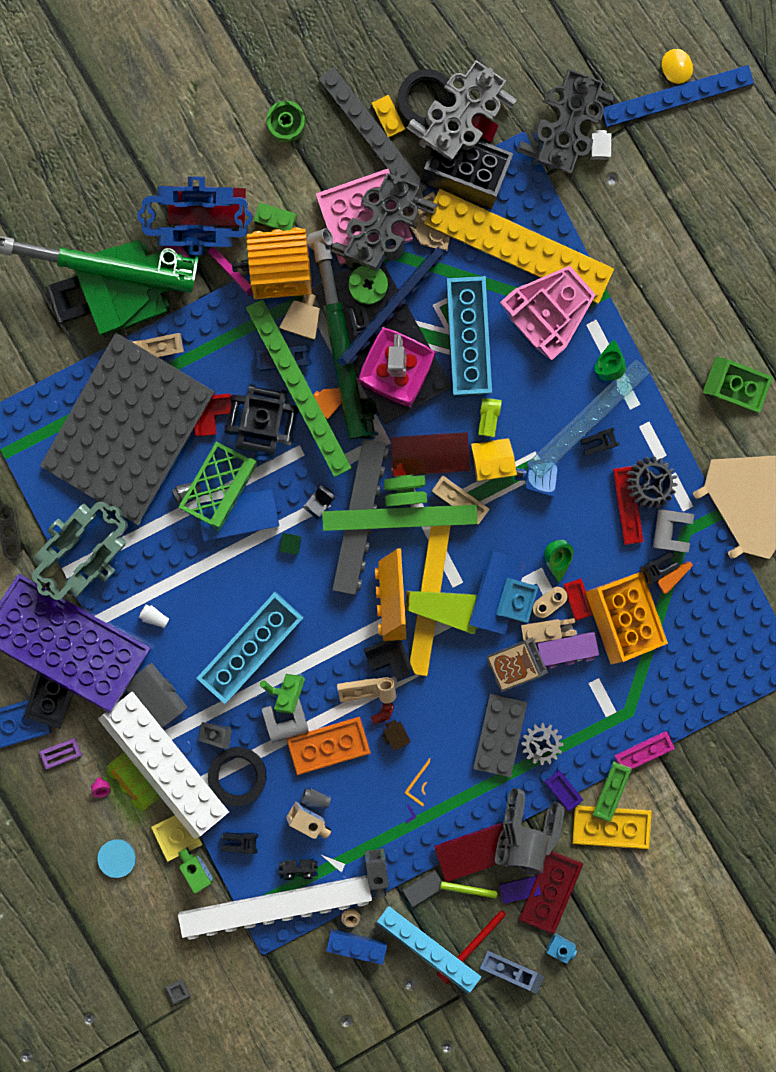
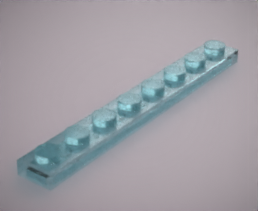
M636 359L626 368L625 374L620 379L614 380L543 447L527 463V466L539 478L543 477L635 389L650 372Z

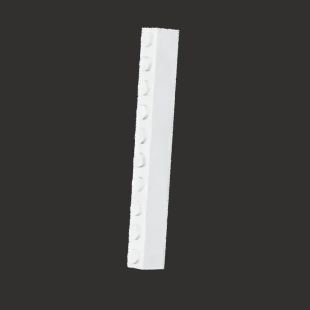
M368 875L181 911L178 914L182 938L187 937L190 940L198 938L199 934L204 933L207 936L218 934L220 930H225V932L237 930L236 927L240 926L252 928L256 926L255 923L263 922V925L274 923L276 919L282 918V921L291 920L296 915L308 917L312 915V912L320 911V914L331 912L332 908L338 907L339 910L350 908L352 904H357L358 906L368 905L369 901H372V894L369 888Z

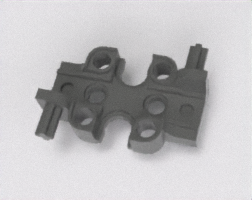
M569 68L566 71L561 86H556L547 91L543 100L544 103L557 108L559 111L558 121L550 123L540 119L535 124L532 134L533 139L539 145L535 147L520 141L517 152L532 157L531 164H544L571 174L577 158L587 155L593 145V139L581 134L579 129L581 122L589 120L599 124L604 111L602 103L610 106L614 95L600 90L602 81ZM554 92L560 95L559 102L554 99ZM573 98H577L580 101V107L577 109L571 105ZM589 106L595 109L594 115L589 113ZM542 129H545L547 131V138L542 137ZM561 134L566 135L568 138L566 145L559 143L558 139ZM577 142L581 143L583 147L582 152L577 150Z
M387 173L380 188H370L367 190L361 201V205L365 209L367 208L374 212L372 219L363 222L352 218L346 228L350 243L348 246L335 242L332 245L331 252L344 257L348 267L354 269L358 263L378 272L385 259L396 260L405 249L403 244L404 238L392 233L393 225L403 222L416 229L420 221L418 209L433 215L437 211L438 204L424 199L421 187L402 179L401 174L397 173L394 176ZM374 199H378L377 202L372 203ZM389 202L397 204L392 210L387 209L386 205ZM408 213H413V214H412L411 216H409V217L406 216V214H408ZM355 232H361L359 235H353ZM376 234L379 236V239L376 242H370L368 240L369 237ZM392 245L395 246L393 249H388Z

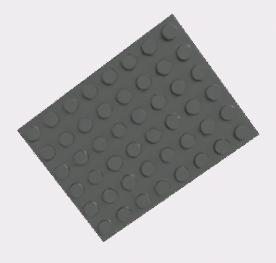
M115 333L40 466L97 501L105 502L109 506L118 507L122 511V516L139 525L214 396L215 391L122 335Z

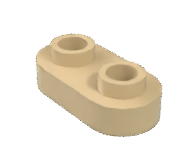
M561 587L550 589L534 602L532 607L534 614L540 618L549 616L566 602V591ZM556 593L561 594L560 600H555L554 595ZM540 605L546 606V610L544 612H541L539 610Z

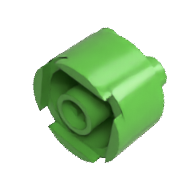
M277 102L267 113L268 130L277 141L292 143L303 135L306 120L301 107L295 102ZM289 118L290 124L283 125L282 120Z
M360 266L350 276V294L356 302L362 305H376L384 299L387 293V277L380 268L377 272L368 267ZM366 281L373 283L372 289L364 288Z

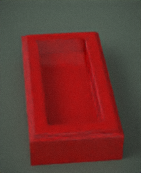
M582 578L563 584L575 621L592 616L593 613L585 593L586 590Z

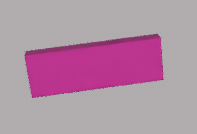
M212 247L208 251L211 258L248 296H251L253 294L251 285L239 272H233L232 265L215 247Z
M667 731L614 756L617 763L634 769L675 748Z

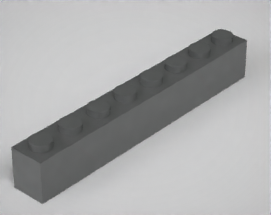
M363 439L349 510L377 509L374 500L375 496L379 497L381 486L378 485L379 478H383L385 467L382 466V461L387 459L389 448L385 447L386 443ZM372 529L344 531L333 585L334 591L354 595L356 591H360L362 580H359L360 572L364 573L366 561L362 560L364 553L368 554L370 542H366L367 535L372 534Z

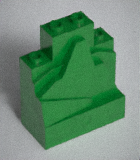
M138 239L131 243H126L119 247L114 246L93 254L158 266L161 252L147 257V254H149L146 243L142 244ZM165 258V259H164V261H166V262H169V263L172 262V261H171L170 259H168V258ZM75 270L99 334L104 338L169 313L167 310L170 307L167 297H162V295L174 291L173 289Z

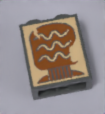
M533 637L495 651L487 656L488 666L493 671L496 685L501 689V692L548 673Z

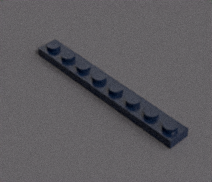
M439 247L429 253L339 357L337 362L341 366L347 363L352 364L358 357L356 353L360 349L364 350L370 343L368 339L380 332L382 329L380 325L384 321L387 323L393 317L392 311L396 307L399 309L405 303L404 297L407 294L411 295L418 287L416 285L419 280L423 281L429 275L428 270L430 267L434 268L441 261L440 256L443 251Z

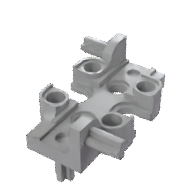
M475 60L466 75L462 73L454 74L444 87L455 95L456 103L452 107H445L435 100L426 115V122L430 126L429 129L414 119L410 121L406 129L421 138L420 146L425 148L428 145L452 161L460 148L464 150L472 149L483 134L471 123V119L475 114H483L492 121L500 109V102L511 109L517 99L502 90L506 80L494 73L492 68H487ZM453 82H460L462 84V88H455ZM471 90L479 92L480 97L477 100L470 98L469 92ZM487 103L492 104L493 107H494V110H493V111L487 110L486 107H485V104H487ZM432 113H439L441 119L435 120L432 117ZM450 121L458 124L456 131L449 130L448 123ZM464 135H470L473 138V141H465Z

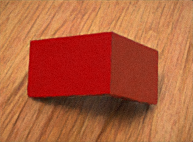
M219 394L212 397L195 427V436L217 434L215 415L230 414L232 394Z

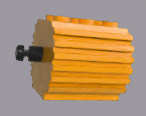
M292 228L287 231L275 229L271 232L255 231L252 234H247L248 259L241 260L240 264L237 261H232L233 272H238V269L241 268L242 272L249 271L254 299L312 294L306 229Z

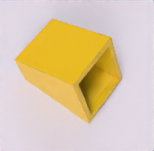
M509 438L471 444L476 482L517 475L514 454Z

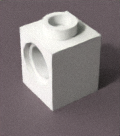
M597 130L590 136L593 139L590 159L609 160L611 158V133H607L605 130Z

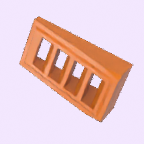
M685 562L656 581L663 594L668 593L693 566L691 562Z

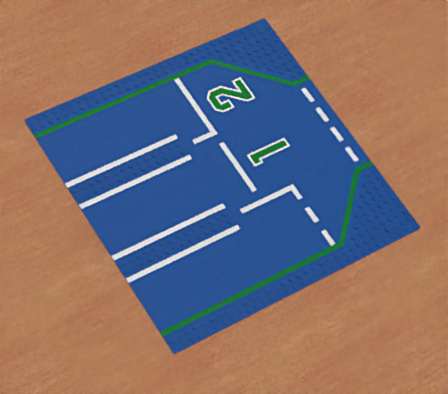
M521 132L497 144L496 147L513 153L493 208L491 210L473 202L470 203L590 257L543 165L531 164L532 157L517 152L520 141L532 145L527 134ZM426 185L427 190L422 193L423 198L432 192L437 195L439 189ZM410 227L413 241L404 244L405 249L402 255L396 260L385 259L383 261L398 289L429 253L435 249L420 245ZM450 237L447 251L442 250L441 261L434 268L430 267L428 270L429 275L423 281L419 280L416 285L418 287L411 295L407 294L404 297L405 303L431 350L436 351L435 357L452 386L446 280L447 278L486 276L492 393L453 396L452 388L387 424H384L378 411H376L373 423L375 432H378L379 436L367 439L386 443L385 447L389 448L387 459L382 461V466L385 467L383 478H379L378 481L381 490L379 497L375 496L374 504L377 505V509L451 506L432 492L440 478L444 476L489 508V511L479 525H451L440 591L442 593L478 595L491 550L527 561L521 582L538 586L535 601L553 587L564 589L563 584L582 578L585 590L588 591L641 572V566L672 551L674 557L660 564V570L667 567L670 563L678 562L682 565L687 561L692 563L691 569L666 594L662 593L656 582L650 585L647 582L668 642L666 645L627 661L610 664L595 618L592 615L577 620L573 624L560 625L561 632L576 630L577 635L595 632L599 655L595 656V660L584 661L583 658L577 659L576 663L571 665H565L564 662L557 663V667L547 669L548 673L501 692V689L496 685L494 673L488 666L487 656L495 651L523 641L521 625L574 618L567 598L562 606L545 618L536 616L532 610L528 623L510 619L505 635L479 627L476 629L475 634H471L436 621L427 676L415 674L397 682L391 665L372 672L363 649L383 641V635H379L378 624L382 623V616L378 617L377 605H381V599L376 596V586H380L379 579H375V568H379L378 561L394 550L401 549L405 606L406 591H421L431 526L372 529V534H368L366 542H370L368 554L364 553L362 560L366 561L364 573L360 572L359 580H362L360 591H356L354 595L333 590L345 530L323 531L322 515L317 520L303 506L319 486L322 485L330 489L335 496V499L325 511L349 510L363 439L348 438L342 405L327 422L352 468L351 470L334 478L300 411L295 419L292 434L293 444L285 445L277 442L274 460H257V467L241 495L273 489L280 523L279 527L203 541L200 519L179 509L180 503L177 504L171 490L175 489V486L194 481L216 441L247 458L255 460V450L236 449L239 435H231L224 432L230 414L215 415L216 435L195 436V429L193 430L139 525L122 516L127 522L128 527L120 537L127 543L109 564L116 571L105 583L97 577L77 597L82 609L151 648V651L135 675L150 663H153L163 677L171 682L176 689V693L187 705V709L162 729L208 786L210 765L216 756L226 750V748L198 741L202 722L231 727L229 748L245 747L254 751L260 756L266 767L267 778L261 794L253 802L243 806H230L221 802L229 813L200 836L234 901L367 875L365 851L382 848L385 851L389 887L386 888V891L440 864L434 848L435 845L504 822L508 795L513 788L523 790L526 797L523 821L549 808L552 802H560L544 782L556 771L560 770L574 789L579 792L607 778L613 761L617 762L614 755L667 731L672 743L776 690V616L744 554L742 553L736 558L729 557L728 552L739 545L710 495L707 493L698 499L693 496L694 491L704 486L705 478L606 288L599 304L591 302L567 347L553 360H550L535 349L518 330L500 304L514 289L540 278ZM308 245L311 286L314 288L322 284L319 264L315 261L314 250ZM332 253L333 260L331 261L333 276L350 268L347 264L340 266L337 255ZM250 273L243 277L251 285ZM235 281L125 337L133 342L181 333L184 352L159 358L214 390V395L230 393L232 395L246 396L249 384L263 389L280 392L285 390L287 391L285 404L297 406L277 368L258 370L256 351L266 350L267 348L246 307L261 299H254L253 294L248 296ZM304 295L264 298L263 300L287 346L310 345L308 354L309 359H311V365L298 367L312 394L316 391L321 392L322 389L339 388L326 318L316 299L313 306L320 309L316 340L314 341L280 329V325L294 300L302 302ZM615 340L625 358L626 371L620 379L603 381L600 380L595 372V364L605 348ZM107 347L0 402V450L47 541L53 538L47 530L58 518L65 523L83 503L91 509L99 502L40 465ZM301 352L295 353L296 360L301 359ZM358 384L360 398H370L364 386ZM483 397L502 400L500 415L497 418L495 437L478 435ZM244 404L239 405L235 426L240 427ZM283 412L279 431L281 435H285L288 412ZM614 427L615 431L613 433L616 442H619L620 446L587 456L584 455V450L590 449L592 446L601 445V440L581 445L580 439ZM248 436L244 438V441L271 444L270 440ZM509 438L514 454L515 466L518 469H527V463L530 461L560 460L556 497L525 489V481L514 480L515 476L476 482L471 444ZM219 448L214 454L216 461L227 458L225 451ZM655 456L657 460L662 458L663 464L666 462L670 463L668 469H674L671 475L677 476L676 479H673V483L678 485L672 487L676 493L670 494L672 499L670 501L666 500V505L660 504L659 508L653 506L651 509H648L647 505L641 507L640 502H638L644 542L624 545L613 469L637 465V460L643 461L644 457L650 459ZM238 458L230 460L233 470L241 468L244 461ZM228 461L217 464L219 473L230 471ZM215 465L206 468V477L217 474ZM647 467L654 475L660 474L657 469ZM232 474L221 477L223 486L232 484ZM403 475L425 476L426 485L423 488H415L414 492H426L427 503L386 507L385 496L397 493L396 490L386 491L383 479L395 478V476ZM641 475L639 478V485L642 483ZM219 477L208 480L210 490L221 487ZM651 479L650 484L647 486H653L652 484H654L656 479ZM664 480L661 482L662 490L664 487ZM205 481L198 483L201 491L198 493L208 491ZM222 490L211 493L213 500L224 498ZM649 490L643 491L646 496L656 498ZM209 494L198 497L200 503L211 501ZM197 499L188 500L185 507L189 509L197 508ZM658 509L694 514L693 524L674 522L672 533L673 541L690 543L689 553L653 548ZM99 510L95 519L88 525L86 533L64 557L57 559L67 580L74 574L73 571L93 554V549L99 543H102L113 531L118 529L116 524L107 523L103 519V512ZM107 510L110 514L109 519H117L115 511ZM57 525L54 530L59 533L62 529ZM282 533L302 536L299 555L279 552ZM566 540L573 547L574 554L564 577L559 583L553 577L546 564L544 552L546 546L551 542ZM51 546L57 553L60 552L56 546ZM106 569L102 572L104 576L109 573ZM80 572L86 580L89 578L86 573ZM274 592H277L304 618L230 700L224 704L197 677ZM560 593L554 595L555 600L561 599ZM145 605H152L169 618L165 628L142 622L139 615ZM540 605L539 610L541 612H544L546 610V606ZM405 610L406 640H402V643L410 660L417 614ZM285 674L303 676L305 681L299 699L309 731L360 716L371 754L297 775L287 740L271 742L262 708L272 706L277 724L294 719V715L277 712L274 707L278 696L270 695L260 687V682L265 680L272 687L281 689ZM385 677L391 678L394 681L396 699L391 703H383L380 701L379 696L340 702L337 684ZM489 694L528 702L511 777L473 769ZM394 719L397 722L401 720L411 740V743L395 751L391 744L387 745L382 737V734H384L383 729L386 728L385 724ZM541 723H544L545 728L551 724L552 731L554 729L558 730L556 736H562L559 742H562L563 746L558 748L562 753H556L558 759L555 760L552 757L551 764L547 760L544 761L543 765L540 764V760L534 764L533 757L527 759L529 753H523L522 751L526 748V746L521 745V742L526 741L523 734H529L528 728L534 730V724L538 728L541 726ZM544 731L537 732L533 736H540ZM550 735V743L555 745L554 737ZM543 739L542 742H541V741H536V742L539 744L540 749H541L543 746L549 747V746L545 743V739ZM530 743V749L533 753L536 748L534 744ZM550 751L544 752L541 757L547 756V755H549L551 752H550ZM231 758L220 767L219 782L228 793L242 795L254 787L256 772L252 764L247 760ZM430 758L429 765L408 792L424 804V806H421L404 792ZM425 782H427V784L424 786V795L422 792V786ZM312 788L327 797H331L328 809L324 807H309L301 803L304 789ZM295 802L323 818L324 825L332 829L327 839L319 835L316 839H313L289 826L286 816ZM409 804L417 818L406 824V820L413 817L407 808ZM222 833H258V838H256L258 853L243 854L240 852L221 851V847L224 844L233 843L241 845V841L238 840L228 841L222 839ZM323 856L344 863L343 871H339ZM314 859V861L318 862V869H314L318 871V877H314V879L305 880L302 877H295L294 880H283V878L279 877V871H283L279 870V862H283V860H296V867H300V860ZM371 890L372 899H373V898H375V893H374V890ZM352 904V905H350V908H348V909H353V908L357 907L358 905H357V904ZM338 907L332 908L331 912L320 914V911L312 912V915L308 917L296 915L291 920L282 921V918L276 919L274 923L263 925V922L255 923V927L248 929L261 954H266L342 915L347 909L339 910Z

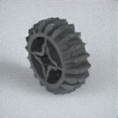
M653 456L650 459L644 457L643 461L637 460V465L631 466L633 471H628L627 473L631 478L625 481L630 483V486H627L626 489L632 490L629 496H636L634 499L635 503L640 502L641 507L647 505V508L651 509L653 506L659 508L660 504L666 505V500L670 501L672 499L670 494L676 493L672 487L678 484L673 483V479H676L677 476L671 475L674 469H668L670 463L666 462L663 464L662 458L657 460ZM647 467L657 469L660 474L654 475ZM641 475L642 483L639 485V478ZM651 479H656L654 484H652L653 486H647L650 484ZM664 480V487L662 490L661 482ZM649 490L656 498L646 496L643 491Z

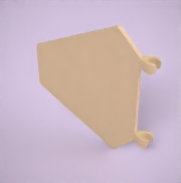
M776 456L710 460L705 484L700 489L694 491L693 496L698 499L707 493L710 495L739 545L728 552L729 557L736 558L744 552L770 559L776 550Z

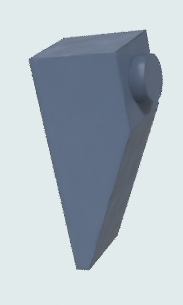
M487 951L480 969L534 994H537L544 978L541 974L490 951Z

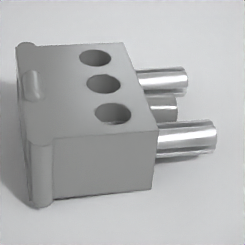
M395 334L394 347L389 346L387 371L391 377H406L407 353L403 347L401 335L398 334L397 339V334Z

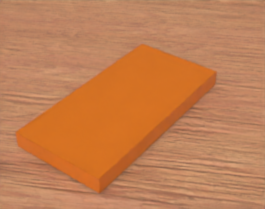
M360 716L286 739L297 775L371 754Z

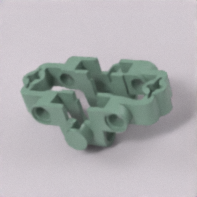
M97 502L90 509L83 503L65 523L58 518L48 528L47 531L53 538H50L33 558L39 566L32 573V579L37 584L40 594L50 595L55 600L65 598L68 593L77 598L97 577L105 583L115 573L116 570L109 564L126 545L127 542L120 536L128 527L127 522L122 518V511L118 507L109 506L105 502ZM99 510L103 512V519L107 523L116 524L118 529L113 531L102 543H99L93 549V554L73 571L74 574L63 585L64 588L59 591L56 581L52 578H44L42 573L47 571L57 559H61L86 533V528L95 519ZM107 510L116 511L115 516L117 519H109L110 514ZM57 525L62 529L59 533L54 530ZM51 546H56L60 552L57 553ZM104 569L109 572L106 576L102 574ZM80 572L86 573L89 578L86 580ZM49 582H50L51 585H50L49 587H50L51 591H50V590H46V591H45V590H44V588H45L44 583H49Z

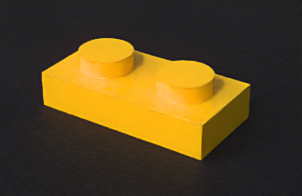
M389 95L372 102V106L388 138L405 131V127Z

